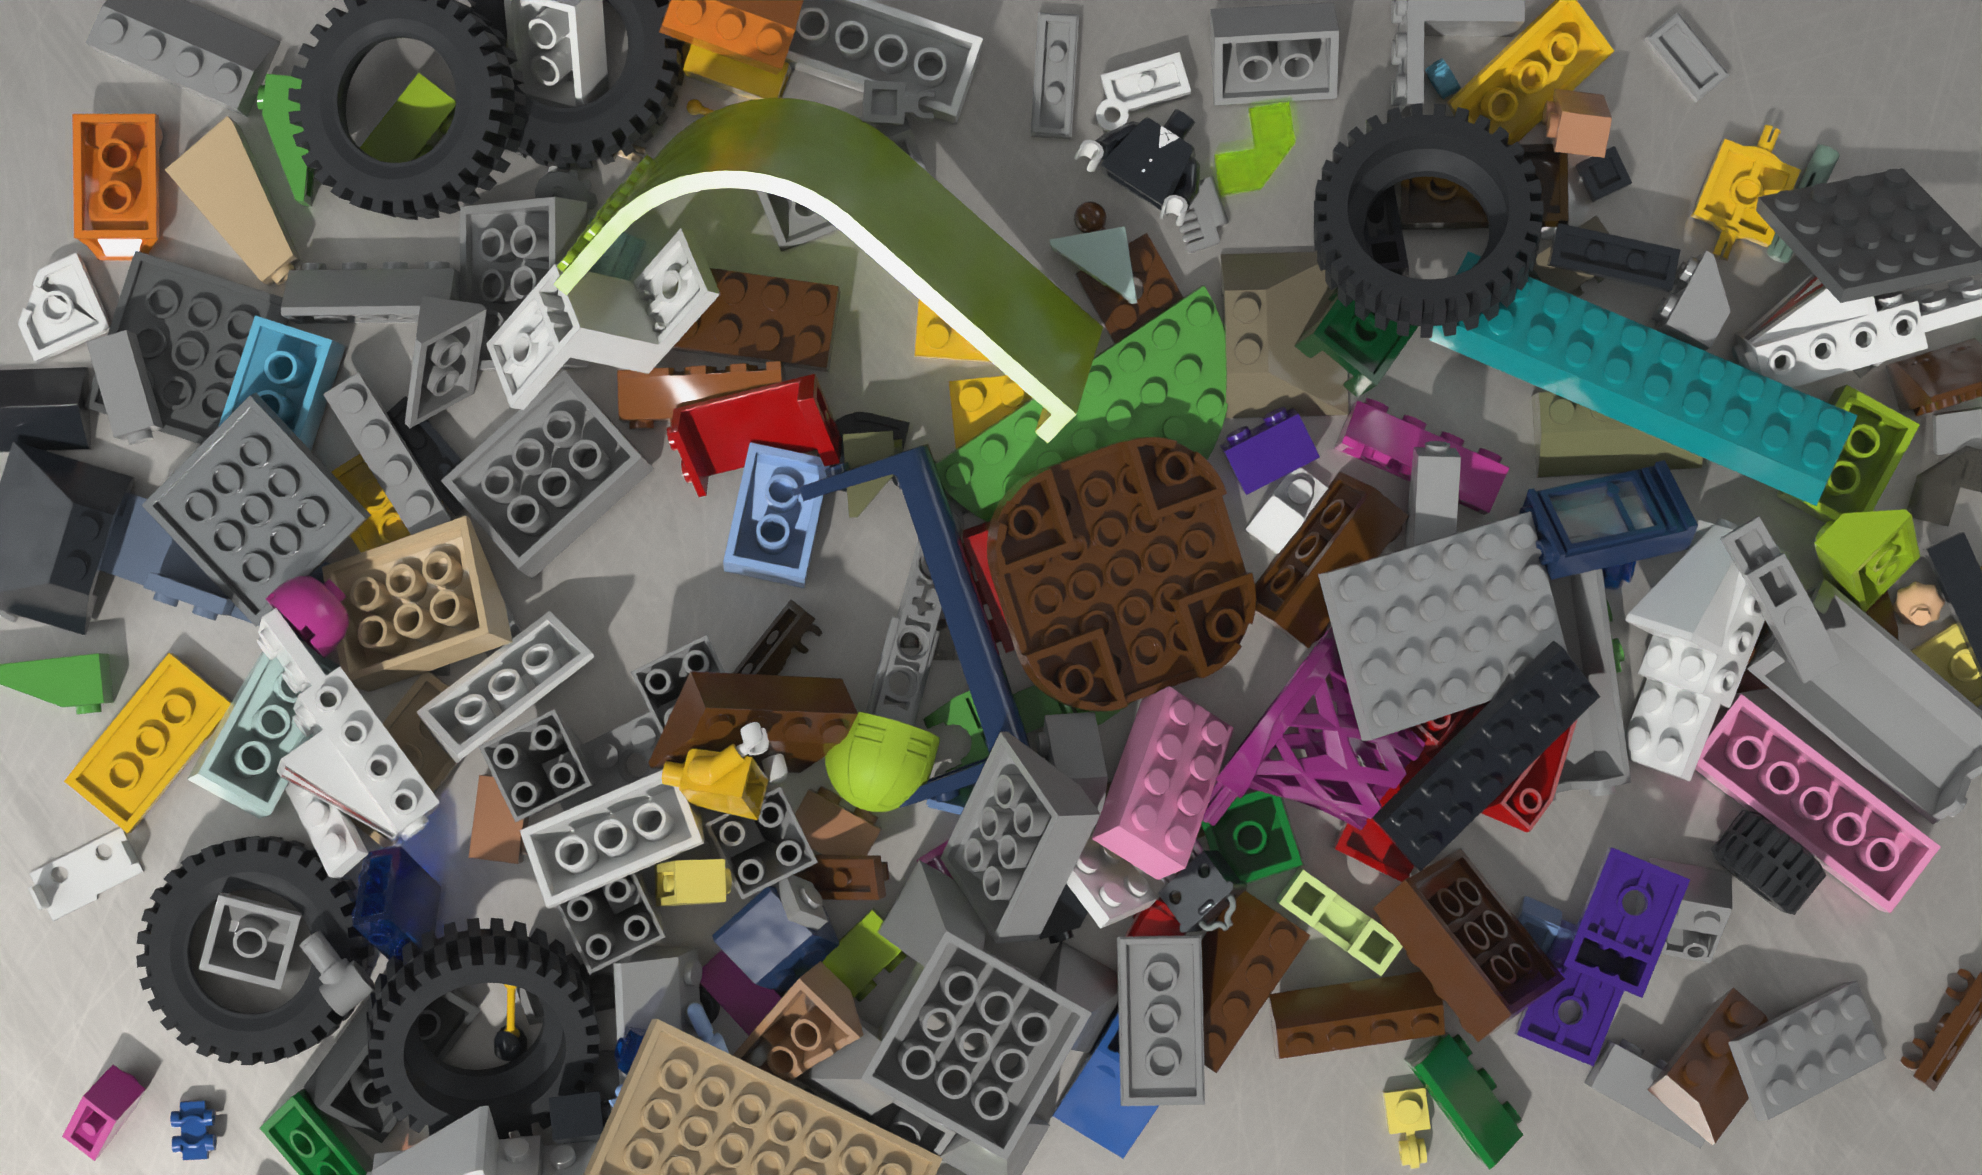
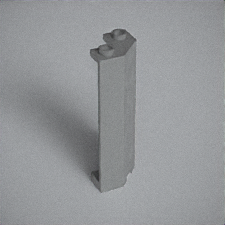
M1598 536L1571 537L1569 539L1573 544L1595 539ZM1546 569L1567 653L1601 696L1577 720L1556 793L1568 790L1589 789L1590 796L1614 794V786L1631 783L1603 572L1602 569L1551 580Z
M1826 579L1821 580L1806 592L1841 662L1803 684L1773 632L1769 630L1759 641L1747 669L1930 823L1935 824L1948 815L1950 817L1956 816L1967 803L1965 796L1971 780L1982 774V711Z

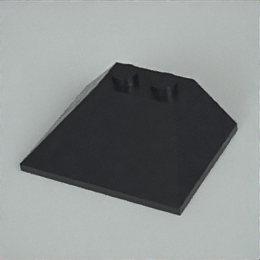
M13 441L0 481V610L86 635L98 598L97 595L93 594L116 516L123 517L135 477Z

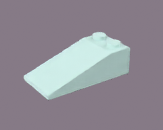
M305 646L326 676L340 667L339 664L326 657L323 658L321 654L319 655L316 651ZM263 651L207 742L188 777V780L259 819L272 814L288 784V781L281 778L277 772L281 758L313 737L312 734L306 737L292 718L296 715L293 709L296 699L302 692L300 691L295 694L282 677V673L285 671L282 664L277 658L270 660Z

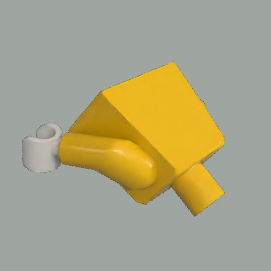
M753 722L741 728L740 732L743 743L738 746L731 744L721 752L692 748L688 751L685 763L667 760L663 767L662 783L679 787L685 798L694 806L758 820L767 784L782 783L787 778L788 771L782 754L767 757L762 761L765 773L762 772L752 757L746 756L747 754H762L767 751L769 746L765 728H761L758 722Z

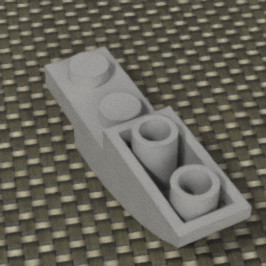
M1755 517L1721 537L1720 540L1762 610L1760 612L1801 682L1804 684L1839 664L1841 661L1813 603L1786 555L1780 552L1761 518Z

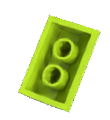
M1906 509L1843 513L1835 522L1830 520L1824 524L1818 531L1816 541L1814 542L1824 579L1864 612L1920 558L1912 514Z

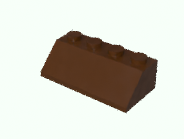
M1339 472L1305 518V522L1279 554L1276 555L1255 583V613L1289 638L1309 649L1314 642L1323 637L1328 627L1327 624L1330 622L1318 574L1378 557L1388 543L1393 542L1400 535L1403 528L1402 525L1409 516L1375 487L1343 472Z
M1244 891L1236 899V909L1231 915L1233 925L1226 931H1223L1220 927L1213 931H1207L1201 939L1204 1065L1216 1074L1268 999L1269 994L1273 992L1311 936L1247 891ZM1230 905L1217 916L1214 922L1221 921L1225 923L1224 916Z
M1422 971L1269 994L1275 1059L1445 1035L1443 1001L1435 993L1432 983Z

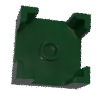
M1336 287L1328 298L1332 302L1320 320L1302 334L1295 347L1309 358L1314 357L1321 351L1330 356L1353 375V377L1344 382L1343 386L1358 398L1379 384L1419 326L1410 325L1408 337L1397 335V322L1391 320L1386 331L1375 327V313L1370 312L1365 321L1355 315L1354 300L1347 307L1338 300V287Z

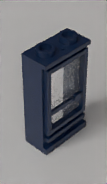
M1665 460L1655 462V465L1651 467L1535 491L1534 488L1528 489L1523 507L1519 511V514L1531 512L1538 538L1536 548L1540 549L1542 553L1539 557V562L1541 565H1545L1551 580L1688 550L1698 527Z

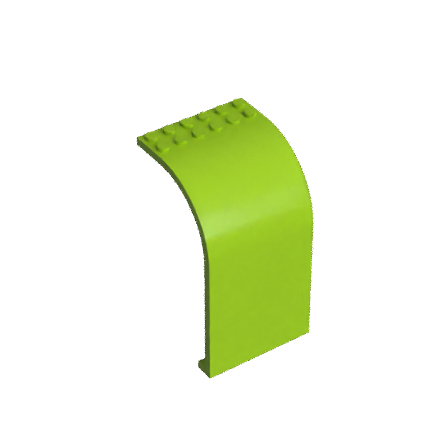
M764 98L735 103L715 110L691 123L666 144L654 159L647 154L639 162L624 183H621L606 200V203L597 212V215L587 225V228L556 266L562 273L553 285L567 296L614 241L635 220L654 207L687 193L716 188H746L788 198L815 211L839 228L1042 405L1043 409L1035 433L1046 443H1049L1077 414L1103 330L1102 325L883 133L870 124L862 122L860 118L838 108L795 98Z

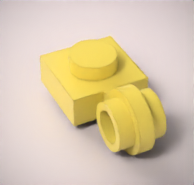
M1420 1086L1383 1091L1388 1133H1405L1406 1140L1398 1141L1401 1165H1409L1410 1169L1419 1168L1421 1163H1427V1153L1424 1138L1416 1139L1415 1131L1431 1129L1426 1088Z

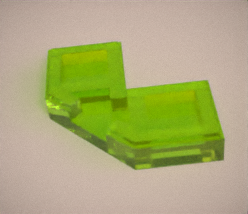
M1289 102L1248 108L1254 149L1214 155L1220 197L1261 191L1296 143Z

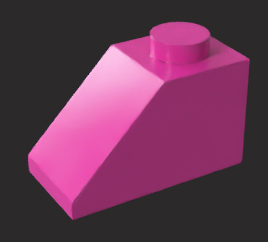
M113 1064L83 1095L62 1137L95 1161L136 1109L146 1089L138 1083L133 1075L123 1072Z

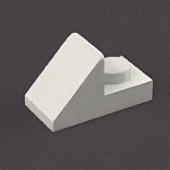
M1303 468L1287 474L1245 530L1279 554L1305 522V518L1328 487Z

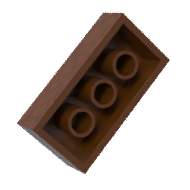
M710 268L720 295L671 348V350L759 363L781 361L783 366L829 372L841 293L840 288L835 285Z

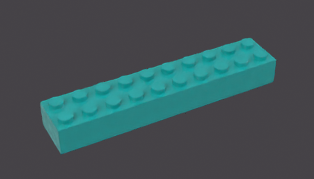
M1468 251L1456 275L1471 269L1481 256ZM1529 276L1528 282L1522 291L1516 288L1515 300L1508 307H1505L1500 302L1498 315L1490 321L1481 312L1477 328L1467 331L1462 320L1457 322L1456 335L1444 337L1442 325L1433 326L1432 338L1429 339L1446 348L1817 506L1858 416Z

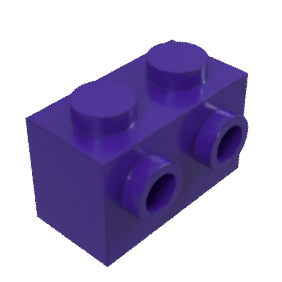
M1285 407L1273 410L1263 417L1264 423L1251 430L1248 426L1238 428L1226 436L1227 442L1220 445L1241 489L1246 495L1320 458L1299 413L1294 408L1286 411Z

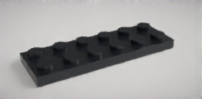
M1553 641L1409 780L1372 819L1409 862L1421 872L1601 696L1565 649Z

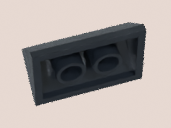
M89 368L0 370V453L10 452L13 441L45 451L91 450L90 409L84 407L89 393Z

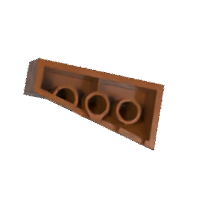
M781 361L766 362L765 369H758L757 365L739 363L725 366V370H717V367L706 365L685 367L684 371H675V368L669 367L653 368L649 374L632 370H617L619 421L629 423V430L654 429V422H670L671 426L674 408L786 381L785 367Z

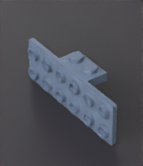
M130 493L123 517L116 516L100 570L144 585L143 588L155 592L153 599L174 607H177L179 600L194 605L192 613L216 621L218 614L252 623L145 510L142 504L147 499ZM325 561L310 576L324 584L322 567L332 563ZM293 630V632L296 634V636L299 638V640L304 641V640Z

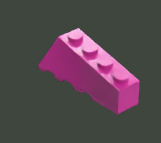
M1366 398L1364 403L1357 400L1353 404L1334 449L1410 482L1414 447H1425V442L1429 441L1450 443V448H1456L1461 456L1458 504L1483 515L1490 513L1509 470V467L1500 464L1501 456L1483 448H1479L1478 453L1462 447L1465 442L1463 439L1448 432L1442 431L1440 437L1425 430L1427 425L1425 422L1404 414L1401 420L1387 414L1389 407L1376 400Z

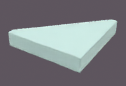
M1125 226L1050 239V246L1054 252H1058L1076 264L1079 269L1126 298L1129 303H1137Z

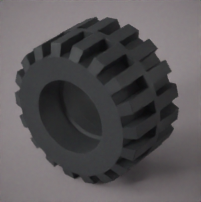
M1742 810L1711 848L1715 859L1726 870L1731 872L1733 876L1758 896L1784 913L1795 915L1826 877L1822 865L1807 850L1771 822L1751 811Z

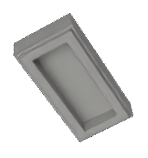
M1678 12L1644 39L1645 43L1694 103L1698 102L1730 76Z

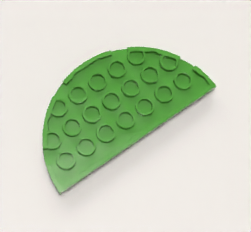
M1201 285L1096 355L1093 359L1077 414L1049 443H1046L1035 433L1043 406L1032 398L935 463L943 488L972 514L989 522L1004 495L1023 477L1043 467L1120 440L1136 437L1167 438L1177 441V443L1184 445L1194 452L1200 453L1208 460L1221 433L1228 403H1226L1225 331L1216 306L1206 287Z

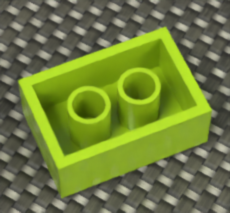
M1847 384L1835 388L1828 403L1858 416L1817 506L1780 490L1776 496L1824 523L1830 520L1835 522L1843 513L1874 510L1920 424Z

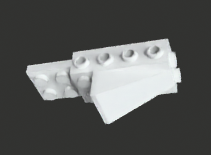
M1721 518L1717 519L1716 524L1702 520L1698 521L1697 530L1685 556L1628 613L1625 620L1653 635L1650 645L1644 653L1643 662L1638 674L1646 677L1647 680L1625 733L1628 760L1687 781H1691L1720 705L1728 708L1731 707L1765 621L1760 612L1762 610L1720 540L1721 537L1740 526ZM1777 545L1780 552L1784 553L1789 560L1791 553Z
M480 1106L407 1150L374 1154L372 1172H367L366 1175H583L598 1141L544 1146L541 1135L499 1140L489 1106Z

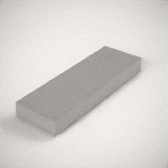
M1038 12L1031 137L1072 138L1079 15Z

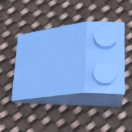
M750 442L723 560L724 572L805 588L824 495L803 502L801 494L794 496L792 490L826 478L824 470L830 468V466L824 467L821 458L817 456Z

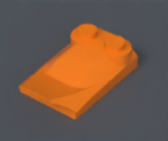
M72 114L74 238L85 244L94 253L96 258L101 261H132L135 250L149 255L153 245L159 239V148L163 140L162 130L159 127V115Z

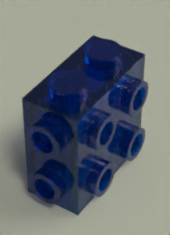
M387 846L382 850L368 852V855L363 858L362 869L358 875L359 888L356 906L352 911V926L388 960L395 956L403 962L402 947L412 941L420 949L422 948L421 934L431 929L435 934L441 886L401 846Z

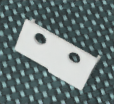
M119 828L29 873L35 886L29 887L28 890L38 910L47 909L52 921H55L97 900L98 894L144 872L125 831ZM102 844H107L112 849V855L108 860H101L97 856V848ZM58 866H62L67 870L68 876L64 882H57L53 879V870Z

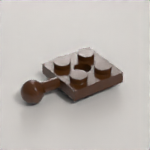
M1088 201L1077 207L1074 213V222L1081 232L1090 233L1106 230L1104 226L1107 215L1105 209L1100 204ZM1147 233L1128 243L1133 277L1141 283L1143 288L1142 295L1137 300V303H1129L1120 294L1108 286H1104L1082 270L1075 274L1113 343H1116L1183 298Z

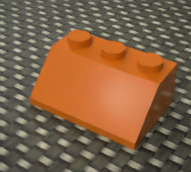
M670 0L659 32L778 75L783 68L793 39L803 0Z

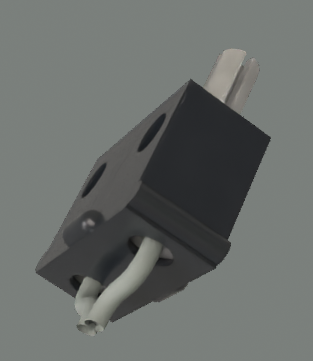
M1196 838L1191 852L1194 860L1177 876L1173 873L1162 878L1161 880L1165 887L1158 894L1181 924V932L1213 931L1218 927L1226 931L1233 925L1231 915L1236 909V899L1247 890V883L1239 880L1218 850H1205ZM1230 905L1224 916L1225 923L1216 921L1208 925Z

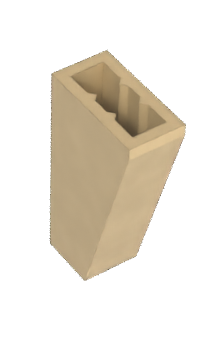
M227 116L168 166L165 171L261 282L268 286H271L273 283L280 285L287 281L289 270H296L294 265L301 259L242 128Z

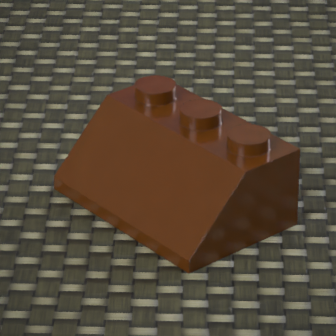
M1733 987L1713 1003L1647 1090L1707 1142L1714 1145L1749 1099L1728 1042L1768 1022L1767 1016Z

